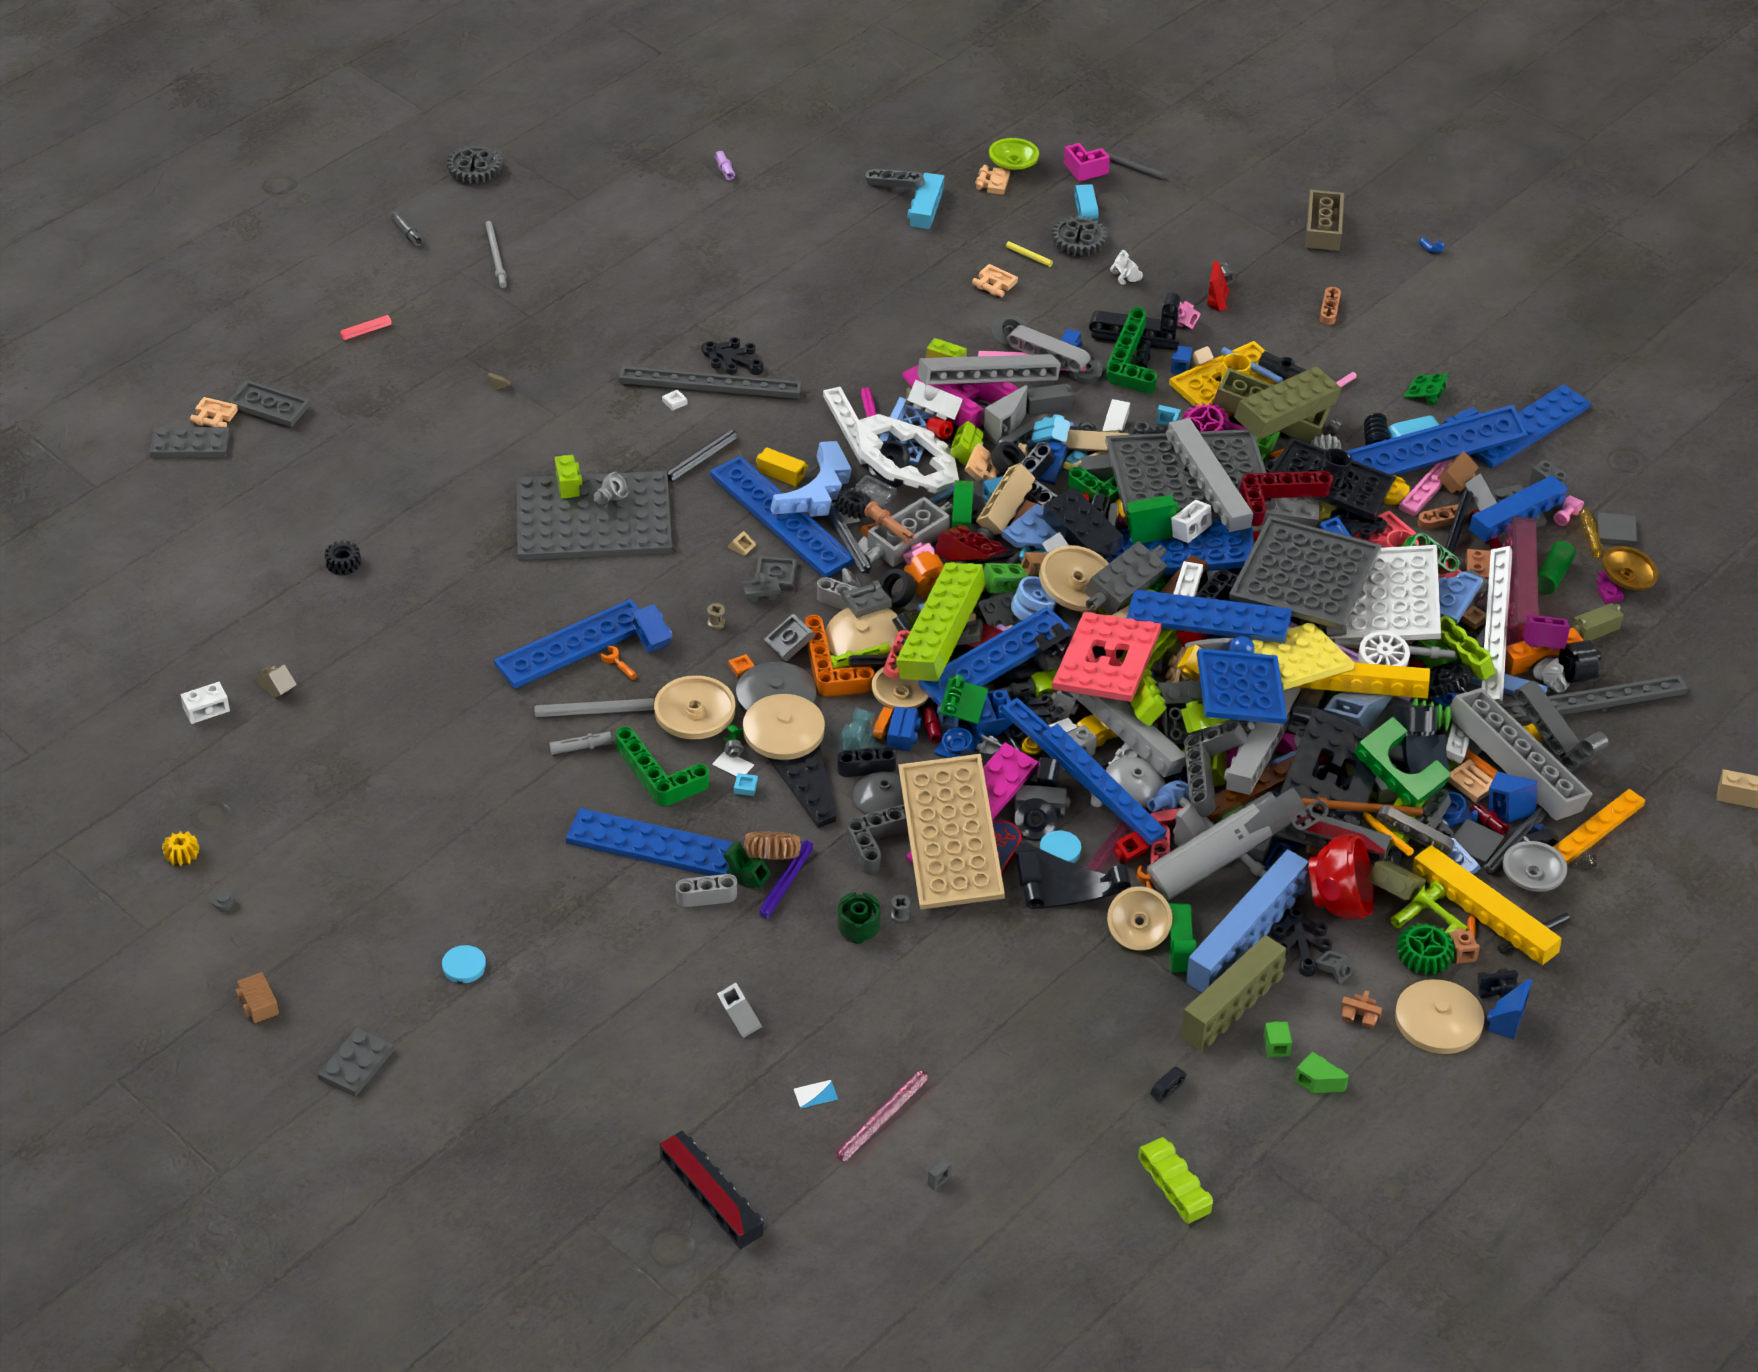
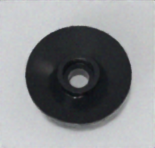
M1039 798L1028 799L1017 808L1015 825L1024 837L1039 840L1054 830L1056 813L1052 805L1047 801ZM1034 816L1040 819L1037 824L1032 822Z

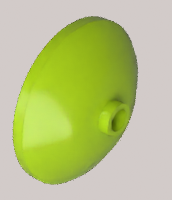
M1005 138L994 142L990 146L989 157L1001 168L1023 170L1031 167L1038 161L1039 150L1033 143L1027 140Z

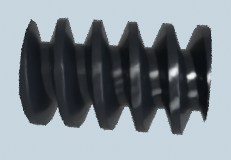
M1372 413L1365 418V445L1388 440L1387 418L1384 414Z

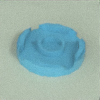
M1062 830L1047 833L1041 839L1039 846L1040 849L1072 863L1079 859L1082 848L1080 840L1075 835Z
M469 945L452 948L442 959V969L445 976L456 983L457 981L470 983L477 980L483 975L486 967L483 952Z

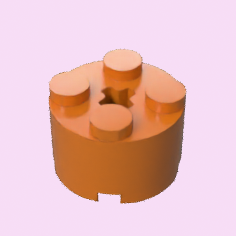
M928 551L914 556L911 559L912 563L904 568L905 572L910 573L916 581L915 593L921 598H925L930 594L944 567L939 556Z

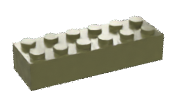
M1315 366L1240 400L1234 418L1258 439H1262L1335 405L1342 388Z
M1228 368L1218 387L1212 405L1218 404L1219 408H1224V410L1235 414L1240 400L1273 385ZM1331 407L1279 431L1311 444L1315 436L1319 437Z
M1264 935L1184 1009L1180 1037L1200 1051L1207 1045L1211 1046L1220 1033H1225L1234 1020H1239L1248 1007L1252 1008L1261 995L1267 994L1270 987L1282 979L1284 972H1282L1283 966L1286 962V948L1269 936Z

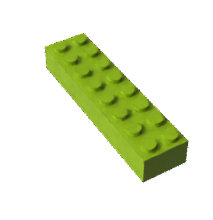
M945 563L896 659L900 679L939 681L986 585L984 570L981 564Z

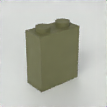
M1376 861L1367 881L1407 900L1415 898L1424 887L1426 879L1391 861Z

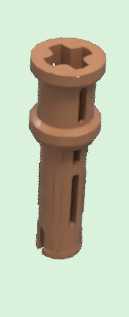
M875 501L870 502L864 510L865 516L873 518L877 525L885 526L906 544L912 542L907 536L913 540L915 537L914 533H911L890 517L889 511L881 509Z

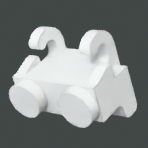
M1125 250L1119 253L1110 268L1112 274L1115 275L1119 273L1118 270L1120 271L1121 275L1118 281L1122 285L1126 284L1125 277L1128 278L1129 282L1140 281L1143 276L1142 272L1138 270V266L1128 258L1129 255Z

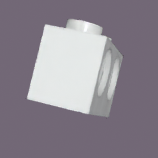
M1194 500L1171 518L1173 537L1189 543L1212 525L1211 505Z

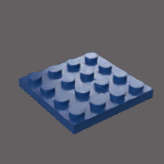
M1198 649L1197 661L1205 717L1276 724L1286 723L1287 715L1277 655Z

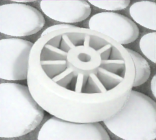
M1377 631L1368 634L1361 641L1358 652L1359 663L1407 667L1410 657V649L1405 640L1387 631Z

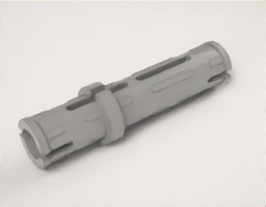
M610 731L593 735L588 733L587 736L549 742L551 755L587 748L591 750L594 747L612 744Z

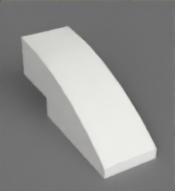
M1112 399L1103 431L1120 429L1123 433L1129 415V402Z

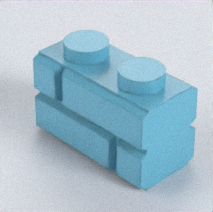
M1053 415V418L1044 417L1043 420L1035 422V432L1032 434L1031 441L1035 444L1048 441L1067 442V431H1069L1070 422L1061 415Z

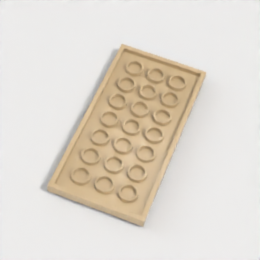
M981 754L898 764L920 910L1005 899Z

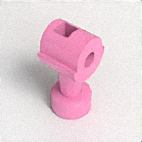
M1569 495L1564 501L1563 510H1559L1554 515V521L1560 526H1565L1569 522L1571 514H1579L1584 501Z

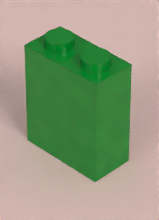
M1172 495L1126 503L1129 535L1133 545L1138 541L1146 543L1173 538L1171 518L1176 513H1179V506L1177 501L1174 502Z

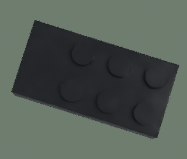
M1075 487L1070 488L1044 504L1043 520L1056 533L1060 532L1069 546H1080L1090 549L1104 559L1121 550L1123 535Z

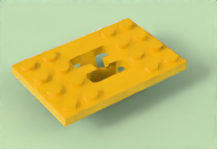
M1255 341L1232 350L1235 353L1226 356L1221 355L1169 379V385L1194 407L1195 404L1201 406L1203 402L1205 405H1208L1210 402L1213 404L1221 383L1215 379L1220 376L1223 379L1228 368L1272 385L1277 383L1251 370V361L1258 365L1261 354L1265 351ZM1225 410V413H1227L1229 417L1235 415L1234 413Z

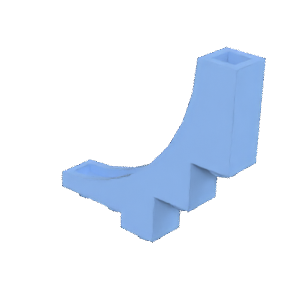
M837 441L819 443L816 456L820 466L818 476L808 485L798 490L773 495L770 509L772 514L809 512L811 517L829 514L832 500L837 499L842 484L849 483L852 470Z

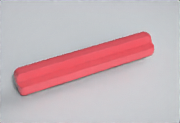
M385 315L340 331L341 338L348 340L390 326L392 324L389 315Z

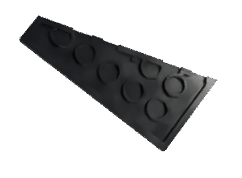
M820 744L809 754L796 759L778 760L768 758L817 828L836 822L835 807Z

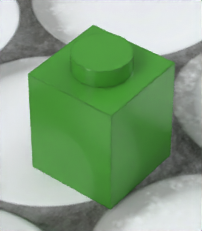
M1275 1021L1265 1023L1263 1038L1268 1058L1290 1056L1292 1040L1288 1022Z

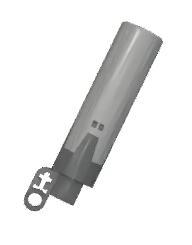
M1294 788L1285 791L1277 797L1271 792H1267L1148 865L1147 873L1157 891L1169 901L1287 827L1298 832L1307 829L1327 816L1328 806L1321 800L1314 801L1305 806ZM1314 805L1321 807L1322 813L1320 816H1316L1313 813ZM1306 815L1309 817L1300 825H1296L1297 818H1302Z

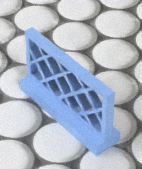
M899 397L890 418L914 425L912 422L919 421L921 424L919 427L927 429V424L923 419L937 417L924 410L907 405V399ZM906 412L913 413L915 416L908 417ZM890 431L882 433L879 438L881 441L891 440L901 444H908L910 447L908 448L909 452L914 453L916 459L910 457V464L914 466L918 465L925 450L922 445L914 446L912 442H916L915 439L912 438L902 442L897 440Z

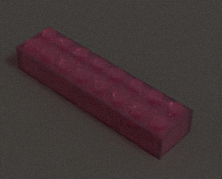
M1513 517L1511 524L1507 526V535L1509 536L1504 539V547L1510 546L1512 549L1506 641L1508 645L1524 641L1523 633L1528 614L1539 616L1536 519Z

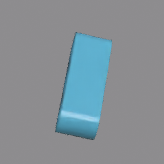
M1075 185L1074 195L1079 217L1083 218V216H1086V219L1098 220V206L1093 185Z
M1434 416L1398 422L1388 428V436L1395 438L1438 426L1439 423Z

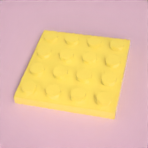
M1313 622L1289 628L1285 644L1252 640L1255 646V654L1277 655L1283 690L1354 669V662Z

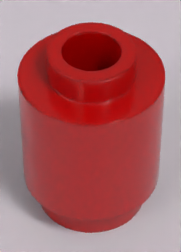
M939 417L930 418L926 425L927 430L932 431L935 436L942 439L949 438L953 432L952 423Z

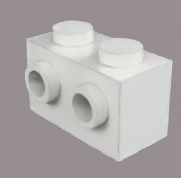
M220 682L180 694L183 709L191 724L230 711L227 695Z

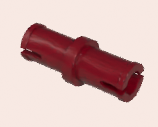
M927 707L923 710L924 727L928 731L930 742L934 744L939 743L942 740L941 724L936 717L935 709Z
M1479 802L1472 805L1470 812L1472 813V811L1477 810L1478 818L1482 820L1483 825L1491 827L1501 835L1508 832L1510 826L1499 819L1494 811H1489Z

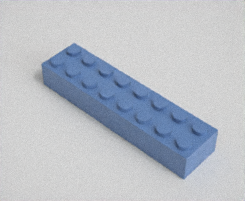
M1288 849L1190 955L1187 972L1188 985L1201 993L1204 992L1253 947L1263 935L1269 933L1271 926L1281 920L1284 911L1287 908L1290 909L1294 905L1296 898L1305 893L1308 887L1306 881L1309 876V861Z

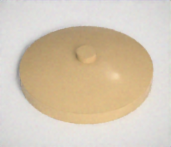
M1071 545L1061 546L1053 549L1045 556L1040 566L1039 578L1043 589L1054 601L1066 608L1087 612L1090 611V608L1086 607V601L1090 597L1084 591L1091 577L1109 563L1090 549Z
M849 608L842 610L831 619L825 630L830 655L838 656L845 654L848 650L856 652L886 642L889 643L891 649L898 634V630L892 622L897 617V614L886 608L856 618Z
M686 676L669 682L658 692L654 702V713L658 724L668 733L684 739H704L719 734L731 724L735 716V698L731 690L716 679L706 676Z
M776 694L758 700L747 710L743 720V734L748 745L757 753L778 760L796 759L809 754L821 743L825 730L824 717L820 709L811 701L792 694Z
M1433 979L1412 984L1401 993L1396 1005L1395 1020L1402 1035L1418 1048L1432 1053L1452 1054L1464 1051L1476 1043L1483 1030L1484 1012L1477 998L1467 989L1449 981Z

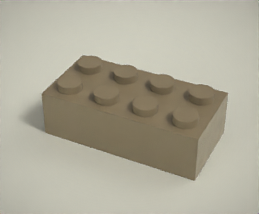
M1310 190L1306 223V248L1330 251L1340 250L1344 193Z

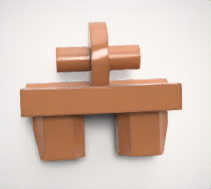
M1367 990L1364 991L1363 996L1355 994L1353 999L1344 996L1341 1009L1343 1010L1342 1020L1353 1023L1355 1015L1364 1016L1362 1026L1373 1029L1376 1022L1381 1019L1382 1008L1375 1006V999L1368 998L1369 991Z

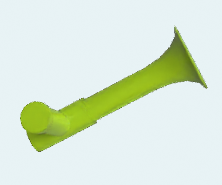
M1425 885L1411 901L1425 904L1450 925L1444 933L1451 934L1456 929H1467L1466 925L1452 914H1449L1427 895Z

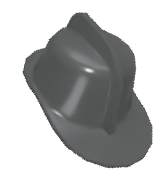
M1017 316L998 318L991 324V333L999 343L1009 345L1007 336L1019 325L1028 326L1024 320Z

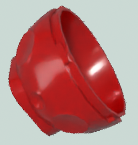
M1344 834L1330 840L1317 856L1309 858V873L1315 905L1317 907H1325L1333 915L1346 920L1365 919L1366 916H1370L1373 913L1374 884L1367 881L1372 871L1366 846L1359 835Z

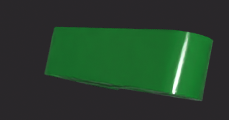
M1168 903L1172 912V925L1169 932L1171 972L1187 973L1189 957L1196 950V940L1193 939L1191 905Z

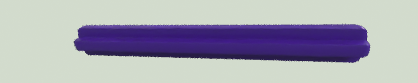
M808 840L802 842L799 856L791 859L759 909L761 917L767 919L771 916L813 850L812 842Z

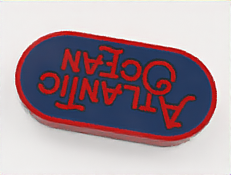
M997 820L992 821L1001 875L1003 876L1015 856V848L1021 844V832L1014 824Z

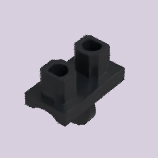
M1057 623L1049 629L1053 636L1052 639L1049 640L1044 632L1034 638L1038 648L1036 653L1039 657L1052 649L1053 651L1049 652L1051 657L1056 655L1061 659L1064 657L1068 644L1062 643L1069 639L1068 636L1072 632L1069 628L1065 630Z
M1504 968L1499 969L1493 974L1486 972L1478 973V995L1480 998L1495 995L1503 998L1517 987L1518 972L1516 970L1508 971Z

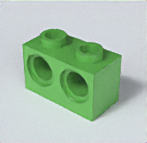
M986 563L984 568L985 587L989 593H1007L1010 591L1016 593L1021 580L1028 577L1021 564Z

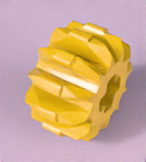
M180 830L179 834L172 833L171 837L165 838L162 850L166 861H170L172 865L179 863L182 866L183 863L190 864L191 860H196L199 853V844L195 836H191L189 832L183 834Z

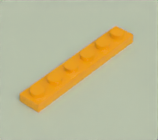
M1628 789L1553 846V848L1561 853L1568 865L1642 808L1645 804V799L1631 789Z

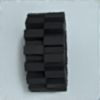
M844 488L839 491L835 508L838 512H842V515H848L847 517L849 518L852 516L854 519H857V517L862 519L866 517L864 510L872 500H870L871 498L866 493L862 494L860 490L858 492L856 489Z
M342 540L339 544L336 541L334 546L330 544L329 548L325 550L326 567L335 575L337 572L339 575H342V573L349 575V571L354 573L355 569L358 570L359 566H361L359 547L355 543L351 544L350 541L344 543V540Z

